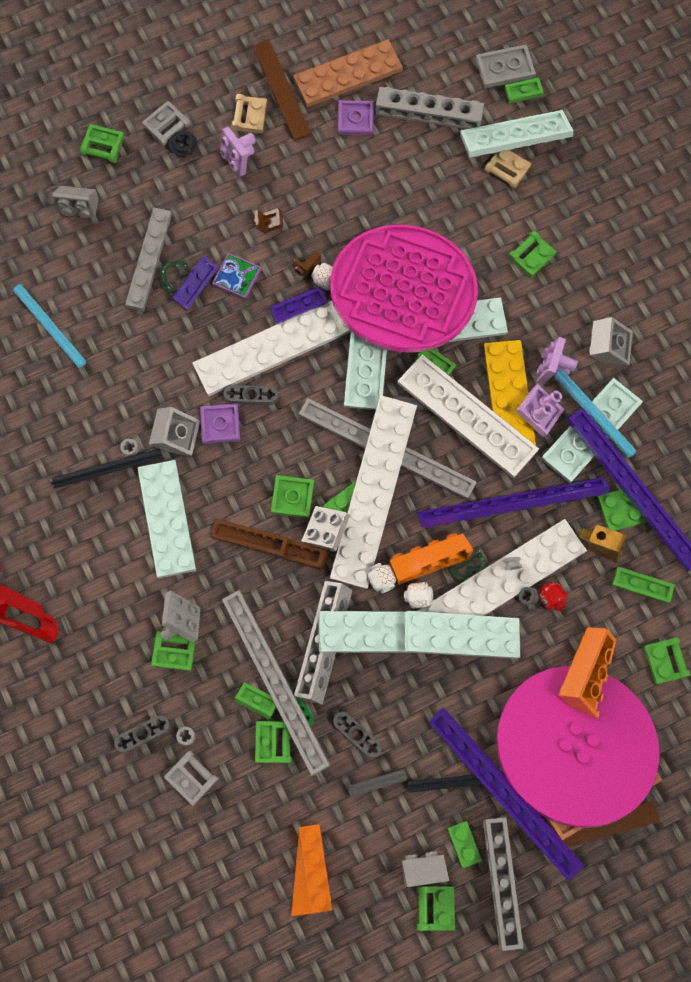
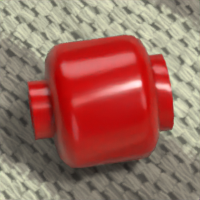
M548 582L540 588L539 599L548 611L556 610L558 612L566 607L565 602L568 599V595L559 583Z

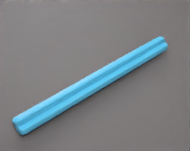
M21 284L14 287L13 291L75 365L78 368H82L86 364L82 355Z
M562 369L554 375V378L626 457H632L636 453V449Z

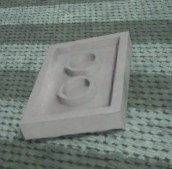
M527 44L476 55V62L484 88L532 79L536 76Z

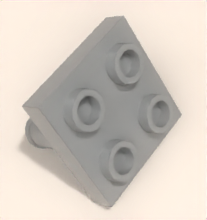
M315 506L302 542L311 546L328 549L331 552L336 551L350 515L346 512Z
M170 590L165 594L162 626L165 628L161 630V637L167 641L178 634L193 643L198 640L200 607Z

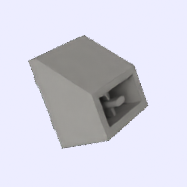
M59 186L53 192L52 197L60 214L64 216L76 215L82 218H95L99 200L95 189Z

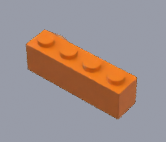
M453 533L448 535L446 540L440 542L439 540H434L428 543L429 546L421 548V546L415 547L410 550V553L405 555L403 553L392 556L389 565L397 579V585L470 559L473 552L472 546L463 533L460 535Z
M587 627L559 693V696L568 706L596 719L599 718L600 713L597 711L598 703L602 702L604 696L601 693L603 682H607L608 678L607 664H611L616 644L615 637L608 629Z
M320 824L299 827L291 916L331 911L332 903Z

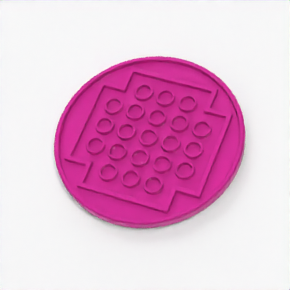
M388 225L362 233L343 248L332 268L330 292L333 305L340 319L354 334L364 341L379 348L396 352H421L446 344L464 330L474 314L478 298V284L474 269L465 254L447 238L417 226Z
M571 666L551 668L530 677L522 683L509 698L503 709L497 731V749L502 770L516 793L543 817L559 824L580 828L608 825L627 816L637 808L654 784L659 766V742L653 721L637 696L624 684L609 675L607 682H603L601 693L604 696L602 702L598 703L597 711L600 712L598 719L568 706L559 696V693Z

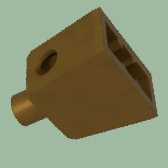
M596 525L594 531L583 527L579 538L589 542L588 549L615 563L618 562L625 547V534L600 525Z

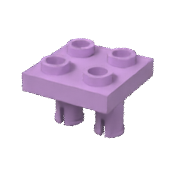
M226 127L222 129L220 154L229 162L232 171L241 177L246 174L248 156L254 154L252 144H255L256 139L252 133L238 139L231 129Z
M558 337L554 342L550 343L548 348L544 349L542 354L544 360L539 365L536 373L539 375L537 382L544 384L561 369L567 375H569L570 371L575 370L578 361L564 356L562 353L566 339Z
M537 384L532 388L516 412L544 437L564 411V408L558 404L562 399V394L559 391L548 394Z

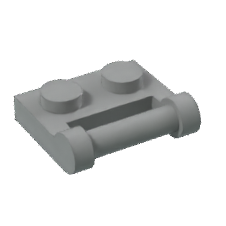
M169 101L142 121L143 127L162 146L168 143L167 141L174 133L190 125L188 119ZM176 119L179 121L165 134L162 135L160 133Z
M190 750L164 778L194 806L219 778L215 774L212 775L194 757L195 754ZM187 763L207 781L203 786L184 768Z

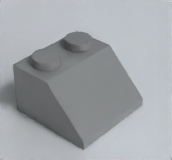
M613 317L593 321L590 356L599 362L628 366L630 364L633 331Z
M173 407L157 409L149 445L162 451L192 456L200 420Z
M438 851L426 853L424 858H418V854L405 856L406 860L401 861L406 887L449 881L444 855H438Z

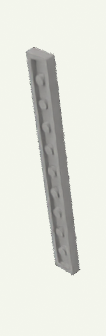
M307 398L299 412V417L364 449L366 448L371 429ZM407 447L405 448L401 463L402 468L468 500L476 485V481Z
M238 590L222 599L311 776L330 767L331 765L242 592Z

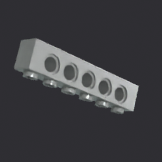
M379 87L376 115L471 129L480 127L484 103L462 100L460 98H448L442 95H429L423 92L416 93L390 87Z
M325 581L294 694L295 697L306 702L323 705L336 653H319L318 612L347 611L352 590L342 583Z
M506 817L483 820L499 949L502 951L523 949Z

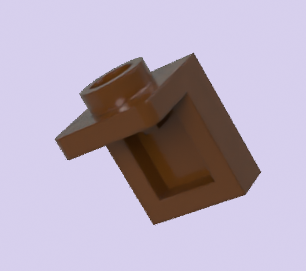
M279 208L265 213L259 210L254 211V224L262 232L267 233L283 228L282 210Z
M316 251L311 254L304 264L296 258L293 260L294 271L306 278H309L317 265L322 264L321 254Z

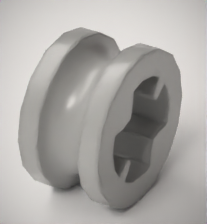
M125 439L121 443V451L126 457L137 455L139 447L135 440ZM128 444L135 446L134 448L132 447L133 451L125 450Z
M521 557L503 559V563L506 564L504 569L516 570L522 568V564L519 563Z
M182 727L177 732V741L184 746L191 745L195 740V732L189 727ZM185 731H189L191 739L183 742L182 732L185 734Z

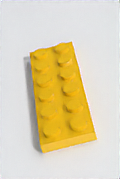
M521 340L484 343L483 348L492 411L536 446L534 428L516 412L529 394Z

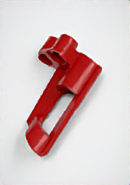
M0 584V623L48 643H53L59 635V628L55 619L43 612L40 603ZM8 606L38 617L41 623L40 630L5 617Z

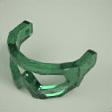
M175 260L165 266L159 277V283L165 291L173 294L177 292V289L171 287L168 283L166 271L175 266L186 268L188 263Z
M478 550L470 559L456 568H452L450 571L457 580L464 581L473 576V571L477 573L482 571L486 559L481 551ZM476 558L481 561L477 568L469 566L467 575H460L458 570L467 566Z

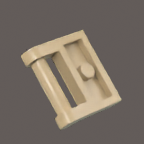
M237 94L235 98V116L231 128L236 131L263 133L267 99ZM243 105H248L246 123H241Z
M510 150L496 152L491 161L486 165L484 171L496 175L515 189L531 167V163ZM495 165L502 168L503 170L507 171L515 177L513 178L512 176L506 174L505 172L496 168Z

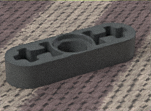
M230 385L224 390V398L229 404L274 405L278 401V391L271 386ZM231 391H235L236 395H234V398H230V395H228L231 394ZM240 391H243V393H242L243 399H241V397H240V395H241V392H240ZM249 391H254L257 394L252 400L246 398V394ZM259 392H262V395H264V396H262V400H259V399H260V394H259ZM268 392H272L273 395L270 400L267 398Z
M339 712L335 715L333 720L335 728L369 758H376L380 755L382 750L380 742L346 712ZM338 717H347L346 723L351 726V723L355 724L348 734L345 732L348 729L345 725H338ZM355 729L363 732V738L359 741H355L351 736ZM367 736L370 738L367 741L370 745H374V743L377 745L376 750L378 752L376 754L374 752L368 753L369 748L365 744L363 748L360 746Z
M156 716L117 736L114 746L119 752L128 753L166 734L170 730V721L165 716ZM159 720L166 722L164 729L157 728L153 730L156 734L152 736V731L148 725L151 724V727H155L158 725L157 721ZM140 729L148 731V737L145 740H139L137 737V732ZM133 733V738L137 744L134 745V742L131 741L127 743L126 749L119 747V744L122 743L121 739L124 738L127 741L132 738L130 734Z

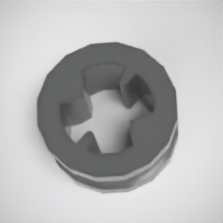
M524 587L519 592V599L523 604L534 605L539 600V593L535 588ZM528 593L532 594L530 596V599L526 598L528 596Z

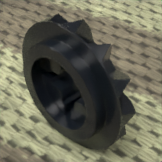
M178 131L169 140L171 152L178 157L192 155L197 150V139L189 131ZM186 141L187 146L181 148L180 143L183 144Z

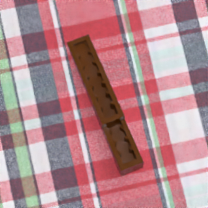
M267 39L253 44L254 55L294 141L310 136V130L270 40Z
M216 519L210 536L213 539L320 571L324 570L329 554L324 548L290 540L288 537Z
M651 801L640 804L627 816L608 825L583 828L563 840V842L569 848L659 822L660 819L655 803Z

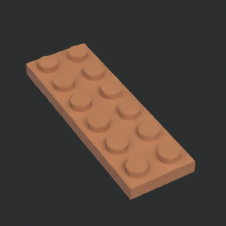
M388 39L293 75V80L306 106L310 107L399 73L403 70V66Z

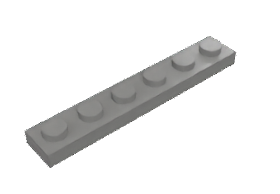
M153 208L126 300V308L140 311L145 310L171 220V211Z

